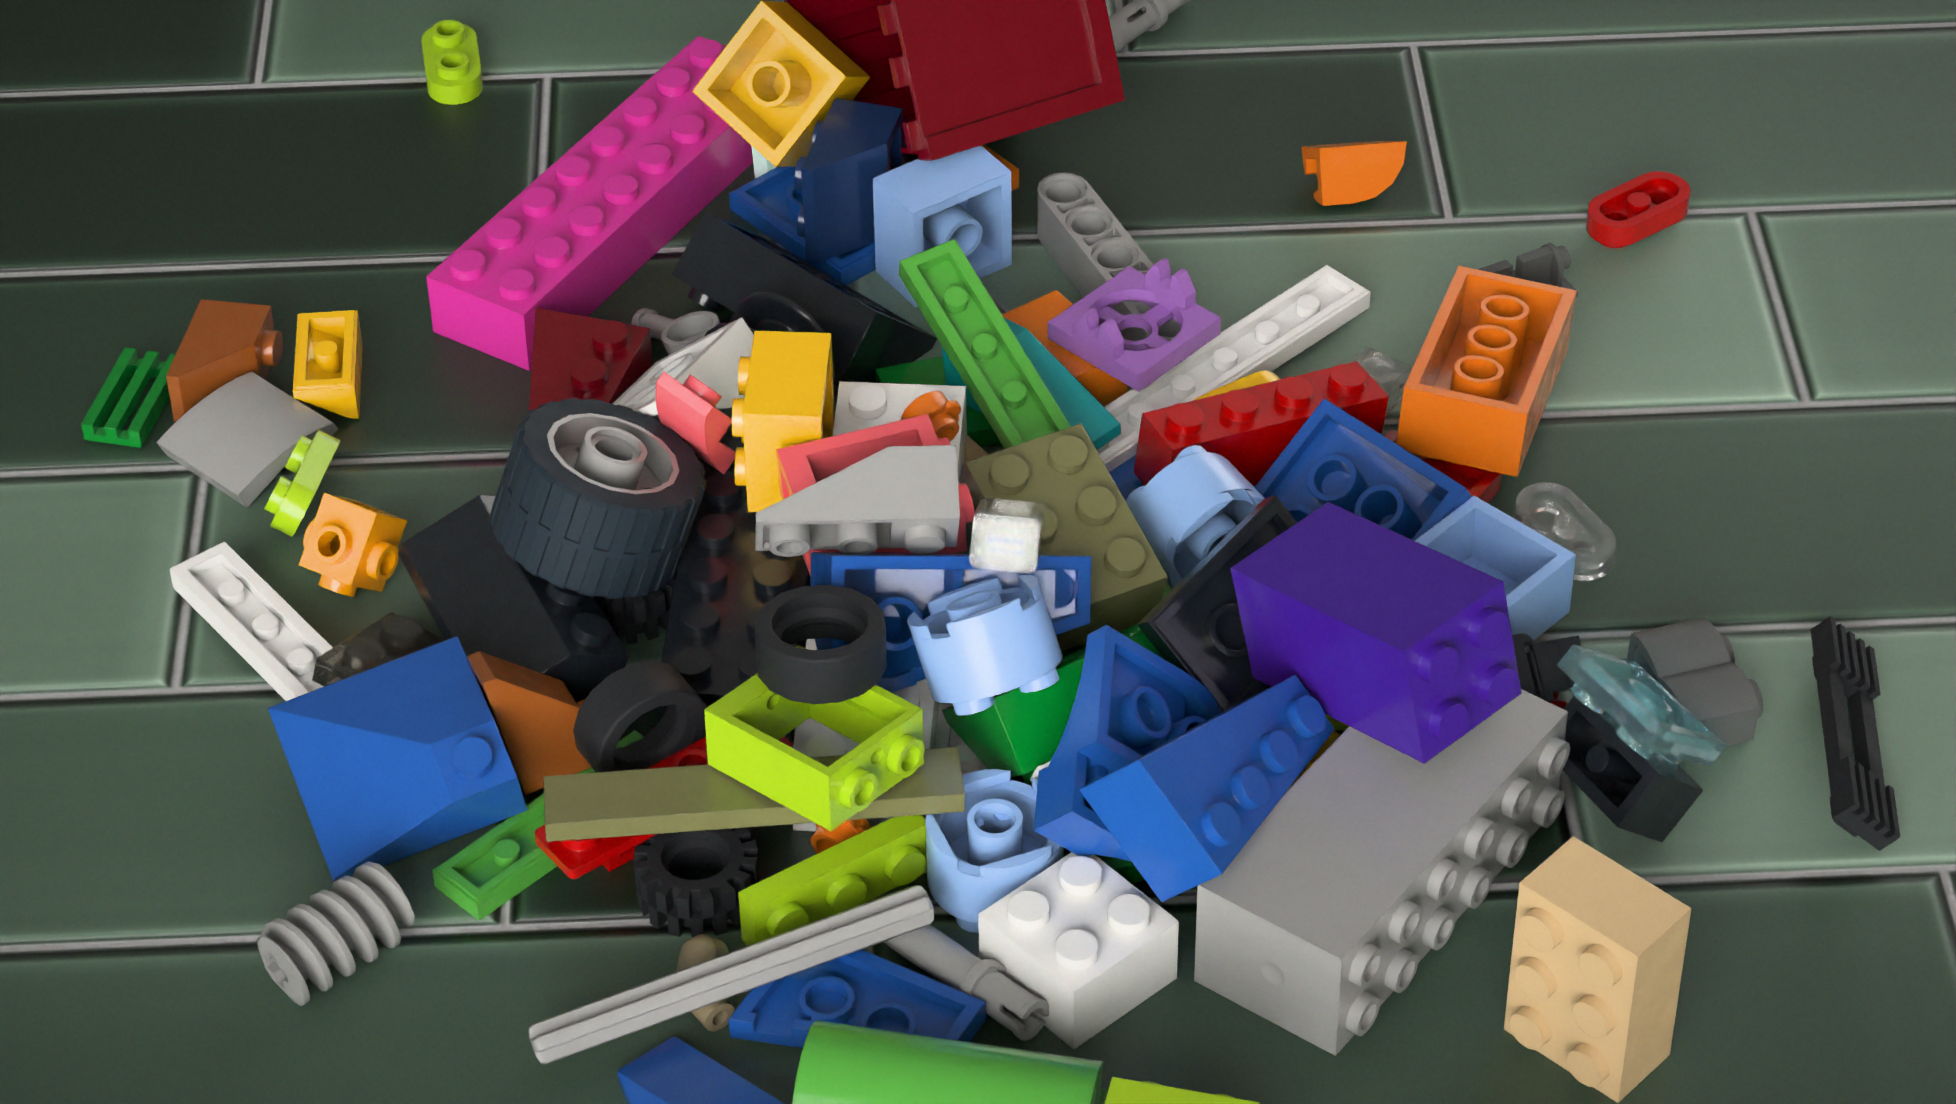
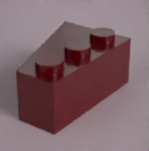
M536 307L529 411L538 409L539 405L548 402H560L563 399L574 398L578 400H601L605 403L613 404L653 365L650 328Z

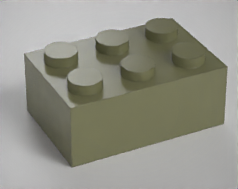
M1082 423L965 462L961 484H967L975 511V521L967 523L983 554L1091 556L1090 624L1056 635L1061 652L1085 644L1088 634L1105 625L1119 632L1139 623L1162 600L1168 576Z

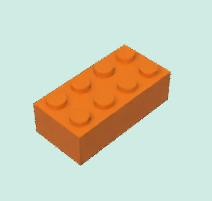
M1458 265L1404 385L1396 444L1411 454H1415L1420 459L1433 458L1518 477L1567 353L1577 290Z

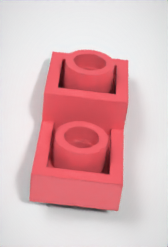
M663 372L656 382L655 395L656 408L661 424L679 434L681 439L692 447L699 458L724 475L735 460L736 452L721 442V439L732 423L730 417L715 408L722 396L691 374L684 384H681Z

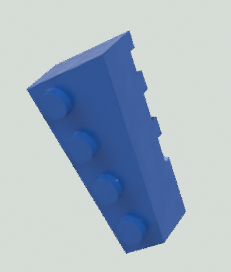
M1293 675L1161 744L1150 752L1084 786L1079 791L1160 901L1163 902L1223 874L1335 728L1325 716L1320 703L1308 693L1298 677Z

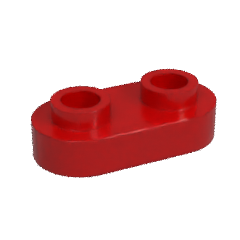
M1654 171L1642 174L1594 197L1590 201L1586 221L1587 233L1595 241L1609 248H1623L1636 243L1686 217L1689 208L1690 186L1683 178L1673 173Z

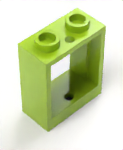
M800 645L796 646L797 648L806 649ZM757 673L704 709L708 765L829 831H833L857 812L866 809L871 802L904 778L911 776L924 764L923 709L878 685L873 686L863 695L839 703L809 704L791 701L770 691L758 677ZM811 718L859 743V745L827 767L780 742L779 739Z

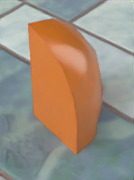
M1374 141L1301 146L1305 175H1317L1318 190L1313 193L1315 201L1322 206L1354 204L1377 197L1394 183L1404 164L1407 141Z

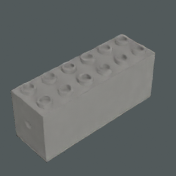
M1521 689L1522 694L1425 764L1349 726L1287 790L1223 874L1197 886L1194 981L1336 1056L1355 1034L1363 1036L1368 1032L1378 1015L1380 1006L1393 991L1401 993L1407 988L1416 973L1418 963L1431 949L1437 951L1446 944L1453 932L1457 919L1468 907L1476 909L1480 906L1490 890L1493 879L1505 866L1512 868L1519 862L1525 852L1528 840L1539 827L1548 828L1556 820L1565 797L1564 792L1559 789L1561 771L1566 764L1570 752V744L1565 741L1568 711Z

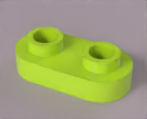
M442 20L426 30L422 35L421 43L429 96L439 103L448 105L463 104L477 98L483 90V80L476 32L470 26L456 20Z
M319 429L313 440L303 435L300 436L285 465V469L295 473L292 481L280 476L264 510L274 514L270 527L293 537L341 440Z

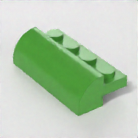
M816 1020L809 1029L802 1049L792 1104H1105L1108 1089L1100 1088L1104 1061Z

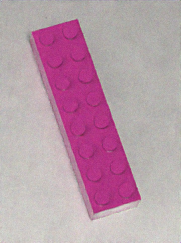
M697 36L430 272L426 278L433 332L530 371L532 368L536 307L588 317L753 163L751 144L692 92L725 49L726 45L720 44L715 40Z

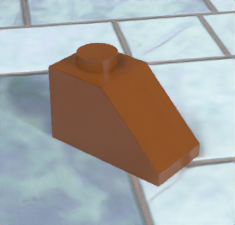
M200 300L166 374L174 422L179 420L203 398L235 378L252 371L266 380L271 367L279 366L283 353V336L281 331L274 330L271 305Z
M481 651L467 656L503 740L520 787L525 795L544 788L543 776L577 774L591 768L590 764L577 750L573 733L578 710L586 699L575 702L564 682L551 676Z

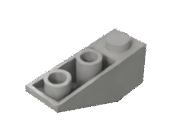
M956 445L889 446L757 512L755 551H771L778 556L794 557L803 555L809 550L838 549L844 554H869L877 548H906L912 553L930 554L938 552L944 547H957L960 508Z

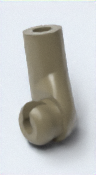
M706 934L696 935L688 939L680 948L675 972L729 953L728 947L719 938L709 937ZM725 999L691 1013L708 1031L716 1032L729 1024L728 1019L735 1010L733 1005Z

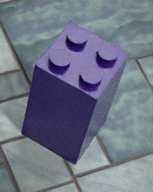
M1327 502L1230 568L1253 678L1273 686L1296 675L1308 693L1320 703L1326 715L1423 764L1522 694L1504 582L1330 502Z

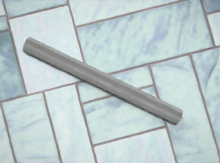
M914 885L532 1023L528 1027V1035L533 1052L541 1064H549L923 928L934 921L932 902L923 886Z

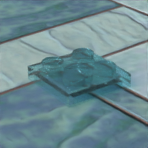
M1573 644L1557 664L1575 682L1571 688L1573 695L1588 708L1599 714H1604L1606 711L1621 725L1616 731L1618 737L1631 749L1645 757H1649L1654 752L1677 765L1686 760L1711 766L1727 746L1637 662Z

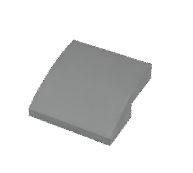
M251 371L226 383L203 398L177 420L156 443L168 457L248 508L284 468L301 435L313 440L318 429L333 436L338 428L327 418Z

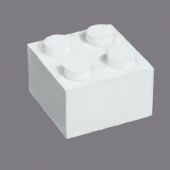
M1071 852L978 914L979 958L982 960L995 959L1006 968V976L1036 997L1047 1001L1049 1004L1048 1016L1043 1017L1036 1011L1031 1013L1045 1021L1044 1026L1073 1050L1177 979L1179 921L1095 854L1086 857L1078 856Z

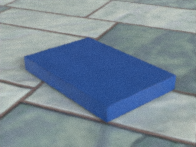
M796 166L777 167L729 193L731 211L783 248L806 261L805 237H799L797 233V221L803 203L802 191L795 189L794 177ZM875 243L818 264L808 263L845 285H849L876 270Z

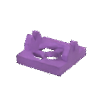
M1163 258L1155 263L1146 274L1131 266L1127 267L1048 322V339L1140 392L1220 335L1221 317L1196 304V290L1188 271L1181 268L1171 277L1169 260ZM1129 300L1141 301L1152 307L1143 315H1122L1112 309L1120 302ZM1173 319L1179 323L1180 331L1169 342L1159 336V327ZM1137 327L1147 330L1150 335L1143 340L1131 341L1124 339L1120 331L1125 328Z

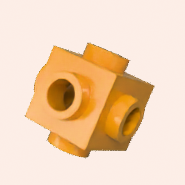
M324 493L316 517L310 522L303 538L304 551L299 566L321 574L318 582L319 586L345 596L355 597L357 588L382 592L386 580L391 577L397 567L399 560L398 546L408 520L356 500Z

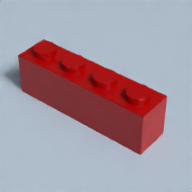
M1355 361L1142 413L1133 473L1145 486L1158 472L1174 462L1182 450L1198 445L1202 446L1207 452L1225 457L1253 486H1256L1323 399H1326L1382 435L1389 396L1359 362Z

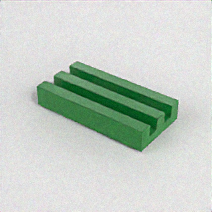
M125 347L81 423L84 440L142 448L170 398L166 374L176 354L170 353L166 362L160 361L159 352L147 350L142 359L138 358L135 348ZM151 377H156L128 430H122L129 416L134 415L141 404V395Z

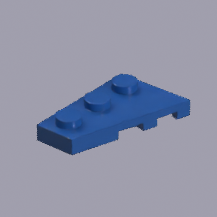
M859 950L752 989L730 1016L728 1022L730 1038L803 1048L809 1029L816 1020L971 1042L986 1021V1002L870 952Z

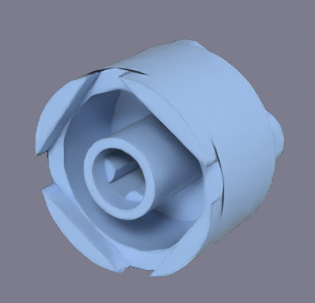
M1193 445L1182 450L1175 461L1158 472L1147 485L1135 489L1126 499V503L1167 574V583L1174 588L1265 498L1225 457L1207 452L1202 446Z
M1017 575L1020 587L1004 590L1002 589L999 577L973 583L927 602L930 616L924 620L915 611L908 617L907 623L933 700L940 703H952L958 716L970 715L991 707L995 703V695L1018 687L1023 693L1035 692L1045 689L1059 680L1056 666L1062 660V653L1037 577Z
M985 769L962 775L965 792V812L926 814L927 883L931 895L940 907L956 917V922L960 928L972 933H979L978 914L1064 858V847L1033 831L1038 780L1032 778V786L1011 780V771Z

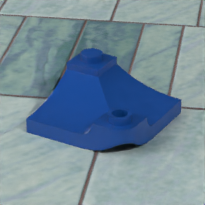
M1108 625L1088 634L1081 678L1067 725L1049 766L1039 770L1033 831L1078 856L1089 857L1095 854L1131 861L1079 789L1219 714L1218 704L1210 691L1188 673Z

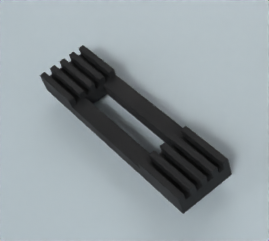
M1829 616L1810 629L1814 655L1812 657L1813 669L1817 680L1831 792V815L1833 821L1854 837L1860 836L1880 851L1900 838L1894 788L1889 785L1885 787L1873 703V699L1881 695L1875 651L1870 645L1865 648V642L1860 638L1856 640L1855 634L1851 631L1846 633L1845 627L1841 623L1836 626L1835 619ZM1845 697L1848 701L1856 765H1854V759L1852 757Z

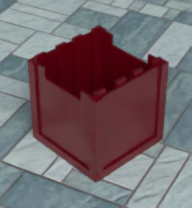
M784 0L870 76L869 80L852 101L903 108L904 122L902 126L904 130V144L907 145L900 147L901 153L918 154L919 160L933 161L1125 100L1105 0Z

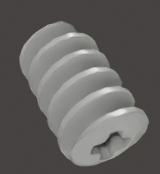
M369 861L356 867L353 877L346 875L334 881L330 891L321 890L311 895L308 905L299 904L290 908L285 920L277 918L266 923L262 936H258L257 939L258 952L273 981L293 1002L302 1006L310 1002V993L305 982L307 979L321 991L329 990L333 987V978L328 967L329 965H332L344 977L351 976L356 971V964L351 951L354 950L367 963L373 962L378 958L379 953L374 937L376 936L388 948H395L401 942V935L396 923L400 922L407 927L412 926L415 915L409 900L392 875L380 864Z

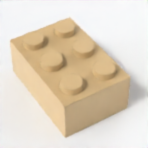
M1572 836L1519 883L1504 1030L1513 1035L1526 1048L1538 1051L1569 1071L1580 1083L1597 1089L1619 1103L1670 1055L1691 908Z

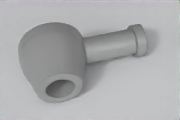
M642 308L635 313L632 319V325L650 328L651 338L661 340L669 355L703 338L708 330L720 324L718 316L710 311L693 312L677 319H671L659 315L655 310Z

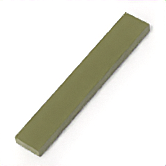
M958 747L925 749L924 764L911 776L904 778L871 802L866 809L857 812L848 820L965 812V792ZM844 755L810 758L828 767ZM710 765L543 776L547 842L814 823Z

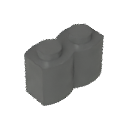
M1698 618L1631 633L1625 665L1630 681L1641 701L1653 711L1662 736L1677 755L1684 756L1753 740L1757 719L1763 713L1762 694L1757 683L1753 679H1747L1743 671L1735 664L1733 647L1726 635L1719 634L1712 623L1706 618Z

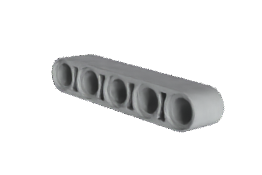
M1061 172L1048 175L1038 183V239L1083 298L1129 266L1143 274H1146L1153 266V263L1084 178L1073 173ZM1129 300L1120 302L1112 309L1122 315H1143L1152 307L1141 301ZM1173 319L1169 320L1159 327V336L1170 342L1180 331L1179 323ZM1137 327L1125 328L1120 331L1124 339L1131 341L1143 340L1150 335L1147 330Z

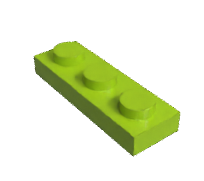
M922 815L892 817L739 891L741 940L746 946L864 904L892 889L907 885L919 876L927 873L925 818Z

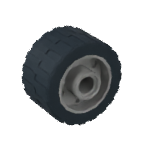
M574 398L563 399L560 402L552 401L539 405L538 409L530 410L523 417L522 422L519 423L492 505L490 523L494 526L493 533L497 541L505 547V552L514 561H518L524 566L525 570L536 577L539 576L547 580L554 586L561 589H569L581 595L590 597L601 596L606 597V599L647 595L650 591H657L664 587L667 580L672 579L705 491L706 480L704 477L706 472L701 461H698L696 452L681 439L679 434L646 414L643 415L633 411L632 408L619 404L614 405L594 399L578 400Z

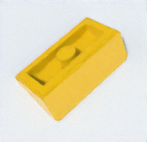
M358 310L300 313L297 315L293 379L294 398L351 419H359L363 344Z

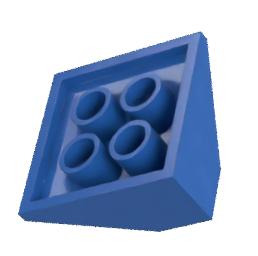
M1326 399L1321 401L1255 486V489L1264 498L1276 495L1297 523L1327 502H1330L1414 541L1472 497L1464 486Z
M458 636L268 708L333 882L346 875L353 877L356 867L366 862L377 863L383 867L527 811L517 775Z

